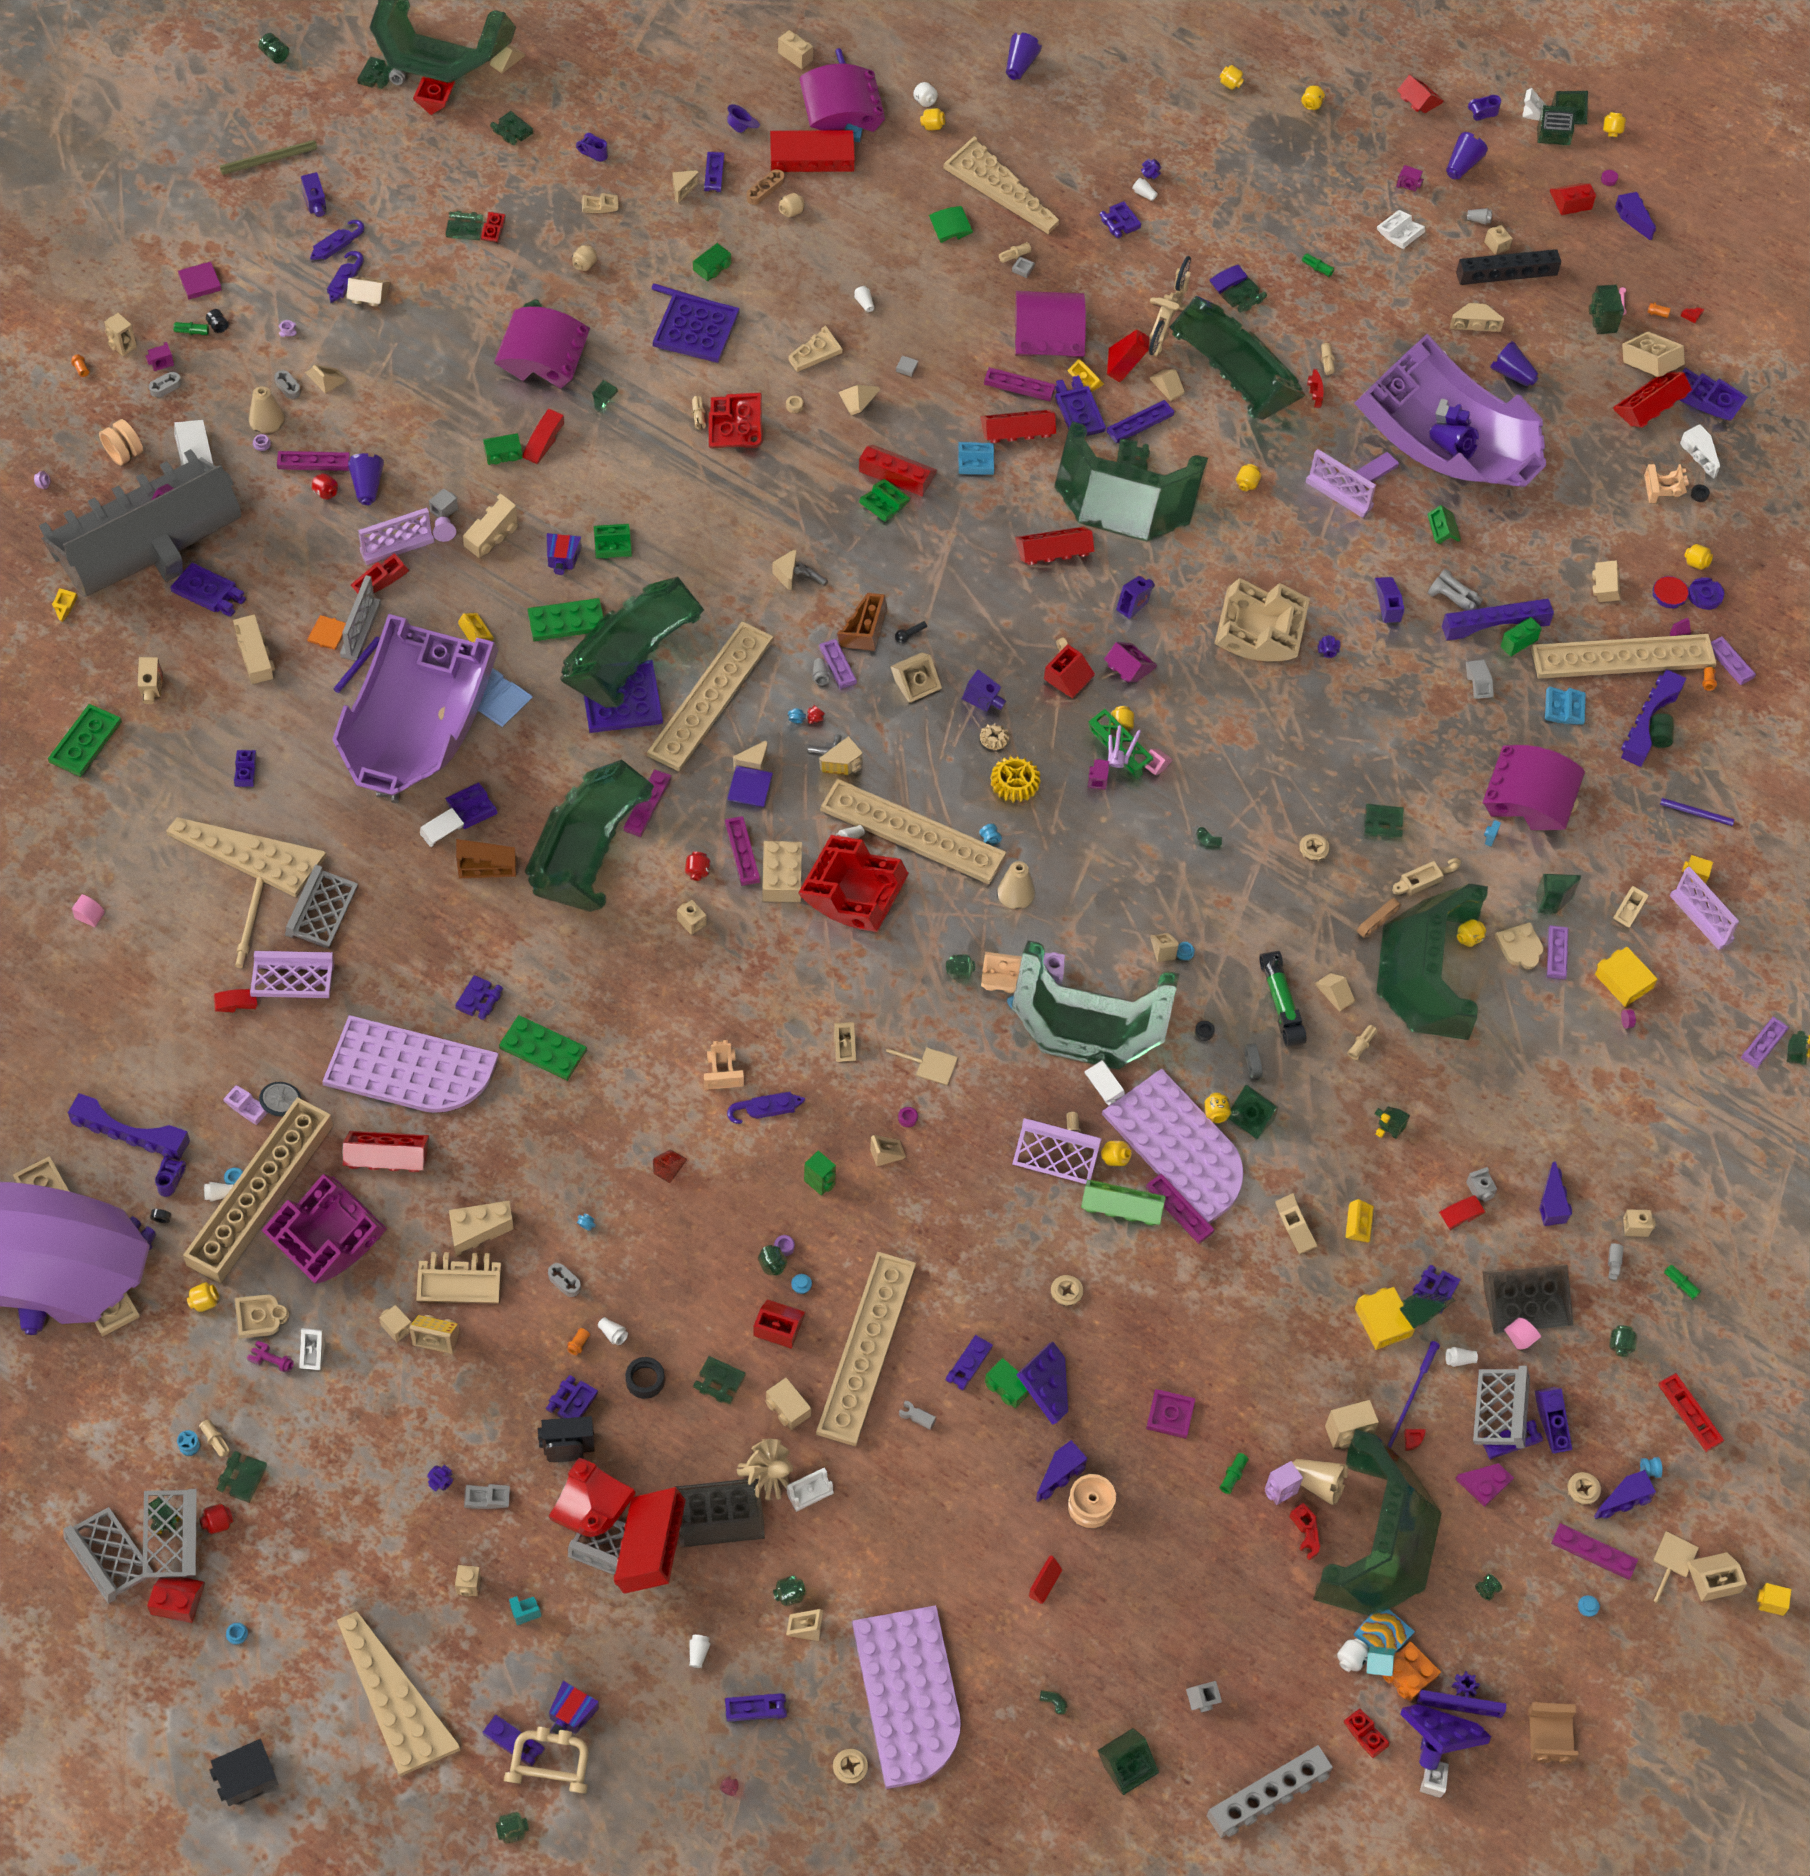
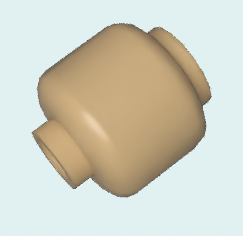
M796 193L783 196L780 199L779 211L788 218L801 214L805 205L804 200Z
M586 245L579 247L572 254L573 266L578 270L588 271L597 262V253L594 248Z

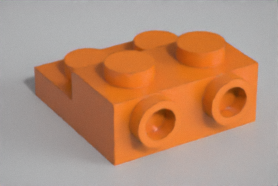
M1410 1641L1403 1649L1396 1652L1393 1675H1382L1386 1682L1392 1683L1397 1688V1692L1402 1698H1407L1411 1702L1417 1697L1420 1690L1427 1688L1441 1674V1671Z

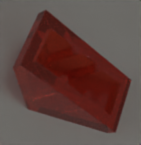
M670 1149L654 1157L653 1174L671 1183L685 1164L687 1158Z

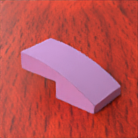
M237 1085L223 1099L232 1109L255 1125H258L267 1114L259 1101L255 1100L249 1092Z

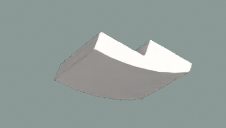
M1398 210L1378 225L1377 230L1390 242L1404 249L1425 233V226L1413 222L1412 215Z

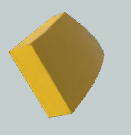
M59 588L52 606L59 620L63 622L73 608L78 595L77 593Z

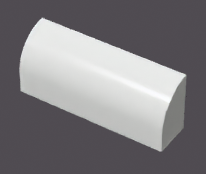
M203 420L175 422L174 435L181 466L188 463L184 452L190 449L196 454L198 459L202 457L213 464Z

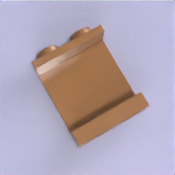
M1532 1702L1528 1709L1531 1760H1538L1539 1763L1559 1761L1561 1764H1571L1579 1755L1578 1751H1574L1572 1719L1576 1714V1704Z

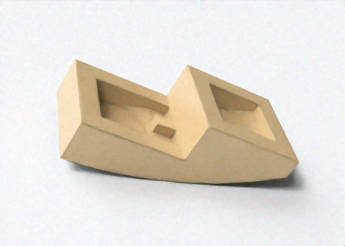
M601 193L600 197L587 195L582 197V212L608 213L618 210V195Z

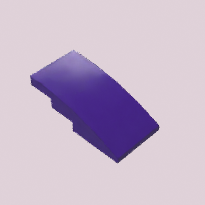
M1686 367L1682 371L1685 373L1692 391L1680 401L1700 411L1731 421L1748 398L1720 378L1716 382L1703 373L1698 376Z

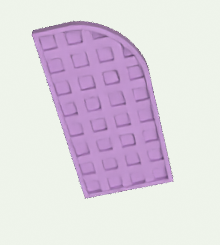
M349 1015L322 1082L327 1087L425 1112H446L458 1109L472 1102L486 1089L496 1067L499 1053Z
M1163 1069L1157 1071L1102 1111L1105 1119L1158 1175L1162 1174L1209 1224L1233 1206L1239 1195L1243 1180L1242 1162L1236 1147Z
M936 1605L853 1620L852 1627L885 1789L925 1781L939 1772L951 1758L958 1742L961 1726Z

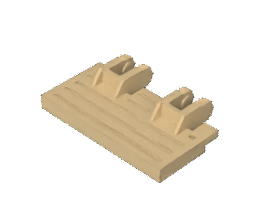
M436 1252L431 1253L430 1269H428V1261H419L417 1302L499 1304L501 1263L492 1262V1271H490V1253H485L484 1271L477 1270V1253L472 1254L471 1270H469V1262L451 1261V1270H449V1252H445L443 1255V1270H436L438 1258Z

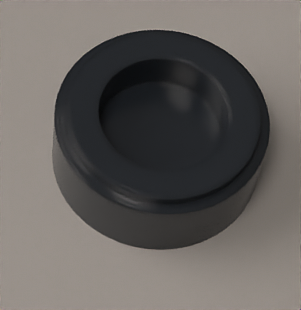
M1701 484L1695 485L1691 491V497L1697 502L1706 501L1710 494L1709 489Z
M1200 1021L1196 1025L1195 1035L1198 1039L1208 1041L1214 1036L1215 1027L1211 1022Z
M152 1209L150 1218L158 1223H168L172 1214L166 1210Z

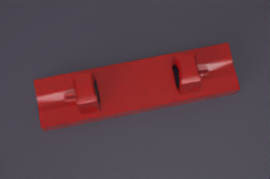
M1677 1373L1659 1382V1388L1705 1452L1724 1442L1721 1434Z

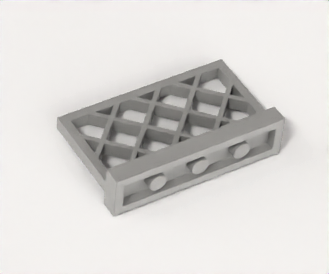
M365 576L342 632L344 644L340 651L341 658L356 661L360 657L381 606V600L374 598L371 576Z
M315 864L287 923L285 936L290 938L296 936L329 949L358 887V883L323 871L321 866ZM323 878L332 880L334 885L324 888L322 884ZM344 885L352 888L349 893L343 895L339 887ZM336 888L339 896L330 899L327 891ZM323 893L326 900L317 903L314 898L315 895ZM341 900L344 905L343 908L335 910L332 903ZM329 904L332 911L322 914L319 907ZM316 908L319 916L310 919L307 912ZM334 915L336 923L328 926L324 918ZM322 920L324 927L315 930L312 923ZM309 924L312 932L306 934L299 931L301 926ZM327 931L329 935L328 941L319 939L317 934Z
M1519 1366V1369H1479L1474 1444L1516 1445V1448H1525L1530 1374L1527 1366ZM1484 1376H1493L1496 1379L1490 1385H1486L1483 1382ZM1507 1376H1515V1381L1509 1386L1503 1381ZM1500 1383L1505 1389L1497 1395L1492 1389ZM1490 1392L1494 1398L1486 1404L1482 1397ZM1510 1392L1514 1399L1507 1404L1501 1398ZM1499 1401L1504 1407L1496 1413L1490 1407ZM1488 1410L1493 1416L1485 1422L1480 1417L1481 1414ZM1509 1410L1512 1413V1417L1505 1422L1500 1416ZM1498 1419L1503 1425L1494 1431L1489 1425ZM1485 1428L1492 1433L1487 1438H1479V1433ZM1507 1428L1511 1432V1438H1501L1498 1434Z
M196 1489L144 1491L143 1578H195ZM148 1496H158L163 1503L154 1510L148 1505ZM173 1496H183V1504L177 1510L168 1502ZM165 1504L174 1511L166 1521L157 1513ZM182 1508H183V1516L179 1513V1511H180ZM148 1509L152 1512V1514L149 1517ZM176 1514L183 1520V1525L177 1531L168 1524ZM154 1515L163 1522L155 1532L148 1526V1521ZM165 1525L174 1533L166 1542L157 1535ZM182 1529L183 1538L178 1534ZM154 1536L163 1544L155 1553L148 1548V1542ZM175 1536L183 1542V1547L177 1553L167 1545ZM164 1547L174 1555L165 1564L156 1556ZM147 1552H149L152 1555L148 1560ZM155 1558L162 1567L156 1573H147V1564ZM177 1558L182 1563V1572H172L167 1566Z
M109 1507L74 1527L69 1525L63 1529L64 1540L108 1604L116 1600L117 1595L147 1579L143 1578V1573L141 1575L131 1574L133 1565L143 1567V1556ZM108 1515L111 1520L110 1527L98 1525L99 1519ZM83 1528L93 1529L91 1538L81 1536L79 1531ZM96 1530L108 1532L106 1540L95 1539ZM111 1532L121 1534V1543L109 1541ZM92 1543L104 1545L102 1554L92 1552ZM107 1546L119 1548L117 1557L105 1555ZM122 1549L132 1550L134 1553L133 1558H121ZM104 1559L115 1561L113 1570L103 1568L102 1563ZM119 1562L131 1564L128 1573L116 1571ZM147 1564V1573H153V1570ZM119 1576L127 1579L125 1584L117 1588L113 1583L114 1577Z
M617 1520L613 1526L619 1528L621 1533L610 1536L607 1531L605 1532L606 1538L596 1541L595 1537H591L592 1542L586 1545L579 1542L580 1538L584 1535L577 1533L568 1546V1557L614 1575L621 1547L615 1548L612 1541L623 1537L626 1523ZM609 1542L612 1550L603 1552L599 1549L598 1545Z

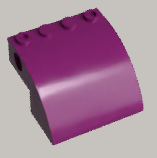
M830 64L808 71L799 78L810 127L818 130H843L849 123L874 132L885 121L874 71L852 64Z
M1016 291L1015 356L1058 355L1066 356L1067 358H1083L1085 356L1086 329L1084 293Z
M523 307L515 309L494 364L522 381L534 372L561 389L573 378L590 327L565 313L550 308Z
M1503 745L1482 803L1491 817L1523 816L1531 830H1566L1585 771L1568 757L1549 749L1530 745Z
M323 1174L299 1203L287 1200L261 1231L315 1284H319L337 1276L353 1265L374 1245L387 1228L334 1176L331 1177Z

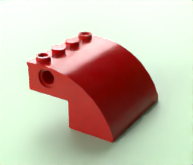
M830 835L798 894L814 909L834 921L853 928L878 932L909 872H907L901 859L870 854L862 839Z

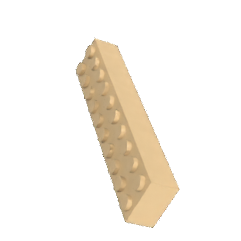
M298 1097L183 1254L186 1266L220 1284L333 1127L331 1114Z

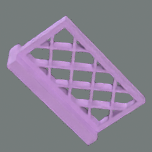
M1317 449L1314 453L1310 475L1306 478V483L1364 518L1373 508L1374 503L1372 499L1376 485ZM1363 485H1365L1366 487H1368L1369 490L1366 491V489L1364 488Z
M427 508L358 530L361 545L360 553L366 565L387 559L394 553L399 555L434 543ZM423 516L420 521L416 520L418 517ZM412 524H415L412 529L409 528ZM389 527V529L386 532L382 531L383 529ZM395 529L399 530L395 535L391 534ZM372 533L369 538L364 537V535ZM378 535L381 536L379 540H375Z
M1689 866L1685 869L1677 889L1671 892L1670 897L1713 945L1720 950L1734 941L1733 933L1739 921Z
M254 951L251 997L329 998L332 971L334 970L333 953ZM258 969H268L269 972L262 976L258 973ZM280 969L289 970V972H287L283 976L277 973V971ZM300 969L309 971L302 977L297 973ZM319 970H328L322 977L316 973ZM274 974L278 980L270 984L266 979ZM294 975L298 980L290 985L286 979ZM313 975L317 981L310 985L305 980ZM262 982L267 986L264 990H256V986ZM280 983L287 986L283 991L275 989ZM301 983L307 987L303 991L295 989ZM321 983L326 987L325 991H316L314 989Z
M1024 1118L1013 1165L1086 1184L1087 1180L1078 1178L1074 1170L1085 1165L1088 1170L1087 1179L1091 1180L1102 1138ZM1025 1131L1034 1133L1037 1141L1027 1146L1024 1141ZM1037 1134L1043 1135L1044 1137L1039 1139ZM1050 1137L1053 1138L1057 1146L1046 1151L1041 1141ZM1056 1139L1062 1140L1063 1142L1059 1144ZM1039 1142L1045 1153L1034 1158L1029 1148ZM1069 1142L1073 1144L1076 1151L1066 1156L1060 1146ZM1075 1144L1081 1145V1146H1083V1147H1081L1080 1149H1078ZM1086 1147L1094 1149L1093 1157L1087 1161L1083 1159L1079 1152ZM1059 1148L1064 1158L1053 1163L1048 1153ZM1027 1149L1033 1160L1026 1164L1018 1162L1019 1154ZM1078 1153L1083 1163L1072 1168L1067 1158ZM1044 1155L1048 1157L1052 1164L1045 1169L1040 1168L1036 1161ZM1063 1160H1066L1071 1169L1065 1174L1059 1173L1055 1166ZM1091 1161L1090 1168H1089L1086 1163H1088V1162ZM1051 1167H1053V1168L1055 1169V1171H1051V1170H1048V1169H1050ZM1073 1172L1074 1176H1070L1067 1174Z

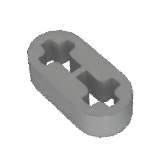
M285 370L275 373V383L283 394L289 399L298 398L301 392L300 386L290 373Z
M169 372L151 381L149 384L150 394L153 397H162L179 388L181 385L179 374Z
M556 1263L549 1267V1280L568 1297H575L580 1293L581 1285L579 1279L564 1265ZM554 1271L557 1273L561 1271L562 1278L558 1275L554 1276ZM566 1282H568L570 1285L575 1284V1289L570 1288L568 1290V1284Z

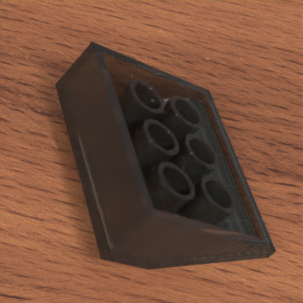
M1551 1264L1482 1271L1484 1292L1494 1334L1506 1333L1504 1329L1518 1318L1527 1320L1536 1329L1574 1325L1568 1265Z
M748 1479L674 1486L686 1500L679 1531L680 1547L765 1539L761 1497L757 1498L755 1495L758 1479H755L751 1485L748 1484Z

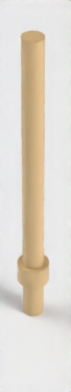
M259 877L256 880L241 944L237 948L238 956L235 964L237 968H243L245 956L248 955L250 948L248 944L264 884L263 879Z

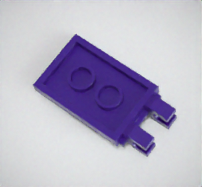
M1079 375L1072 377L1073 382H1071L1073 390L1067 391L1063 379L1056 381L1057 386H1055L1057 393L1055 399L1072 439L1105 432L1106 426L1089 386L1083 387Z
M191 563L170 587L171 592L213 612L221 611L229 617L235 613V610L232 609L233 604L228 602L229 599L232 598L234 602L241 605L246 600L243 596L244 592L236 587V583L194 563Z

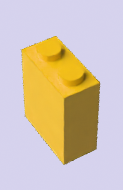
M1628 947L1616 950L1607 960L1602 959L1597 964L1598 968L1595 976L1624 1007H1627L1654 989L1658 980Z
M1385 1287L1378 1290L1375 1294L1370 1296L1365 1294L1358 1298L1355 1310L1375 1350L1413 1336L1415 1326L1394 1287L1389 1289Z

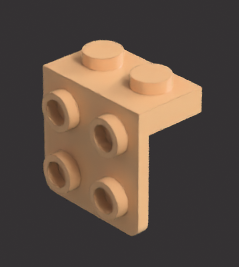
M985 952L981 987L989 991L998 989L1004 990L1006 993L1019 992L1023 957Z

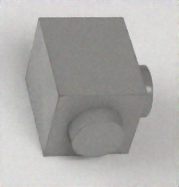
M442 489L429 500L430 512L438 518H448L458 509L457 497L454 493Z
M1216 1681L1186 1689L1192 1710L1200 1708L1201 1712L1212 1710V1705L1222 1702Z

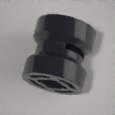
M213 309L207 313L206 321L211 325L215 333H222L227 330L229 322L223 317L219 309Z

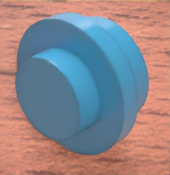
M794 708L788 711L790 722L800 724L806 719V714L801 709Z
M1182 942L1178 945L1176 956L1184 961L1190 960L1195 953L1194 947L1188 942Z
M584 1213L583 1216L579 1215L577 1217V1224L588 1231H591L592 1227L595 1228L596 1224L593 1223L595 1219Z
M798 1274L792 1279L791 1286L796 1293L804 1294L811 1289L812 1281L809 1276Z
M1583 1596L1578 1602V1609L1584 1616L1592 1617L1599 1611V1602L1592 1596Z
M233 1623L226 1630V1638L231 1644L238 1645L247 1639L248 1630L242 1623Z

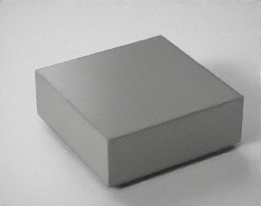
M1019 257L1012 267V272L1027 278L1034 269L1035 263Z
M902 356L896 367V372L912 377L918 366V361Z

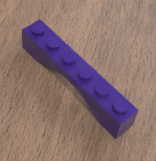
M1548 598L1447 613L1442 623V629L1446 641L1463 639L1477 631L1492 626L1521 624V622L1526 621L1529 617H1532L1540 627L1550 625L1554 611Z
M1667 669L1663 676L1659 675L1655 685H1658L1657 688H1652L1648 697L1651 698L1650 701H1645L1643 705V715H1638L1634 723L1637 724L1636 728H1631L1628 734L1629 741L1625 740L1621 747L1623 751L1622 759L1642 767L1652 746L1649 735V720L1660 708L1676 702L1686 681L1685 677Z
M78 1093L68 1111L71 1123L77 1127L84 1126L94 1133L99 1134L101 1132L108 1135L111 1139L123 1140L131 1146L135 1147L137 1145L150 1153L157 1152L164 1157L168 1156L170 1159L174 1158L180 1161L190 1142L187 1131L171 1125L143 1129L119 1123L107 1115L97 1099Z

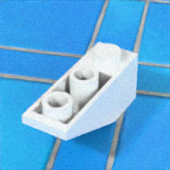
M1699 424L1684 432L1680 444L1704 468L1705 472L1714 479L1720 468L1719 460L1711 435Z

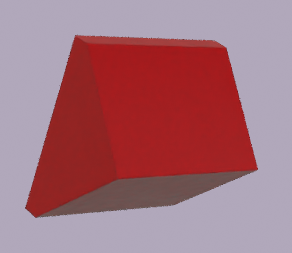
M423 74L413 100L432 115L446 106L455 81Z

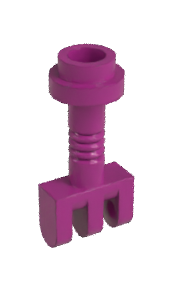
M257 1341L255 1346L261 1350L257 1348H252L251 1353L256 1355V1357L249 1354L246 1358L248 1361L259 1366L263 1360L278 1365L279 1370L282 1372H290L294 1365L291 1357L286 1355L281 1358L269 1353V1345Z

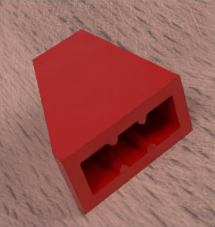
M1136 329L1109 347L1107 375L1120 383L1149 351L1150 337Z

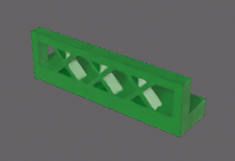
M1103 709L1088 721L1089 730L1109 750L1108 741L1111 730H1117L1121 724L1106 709ZM1106 716L1109 719V725H1101L1098 721ZM1121 725L1119 750L1123 751L1124 755H1126L1128 750L1123 748V742L1132 743L1134 737ZM1112 737L1113 750H1115L1116 737ZM1136 742L1131 752L1133 756L1130 755L1128 764H1124V766L1138 779L1143 775L1142 769L1153 761V757ZM1135 754H1143L1146 759L1139 764L1135 760Z

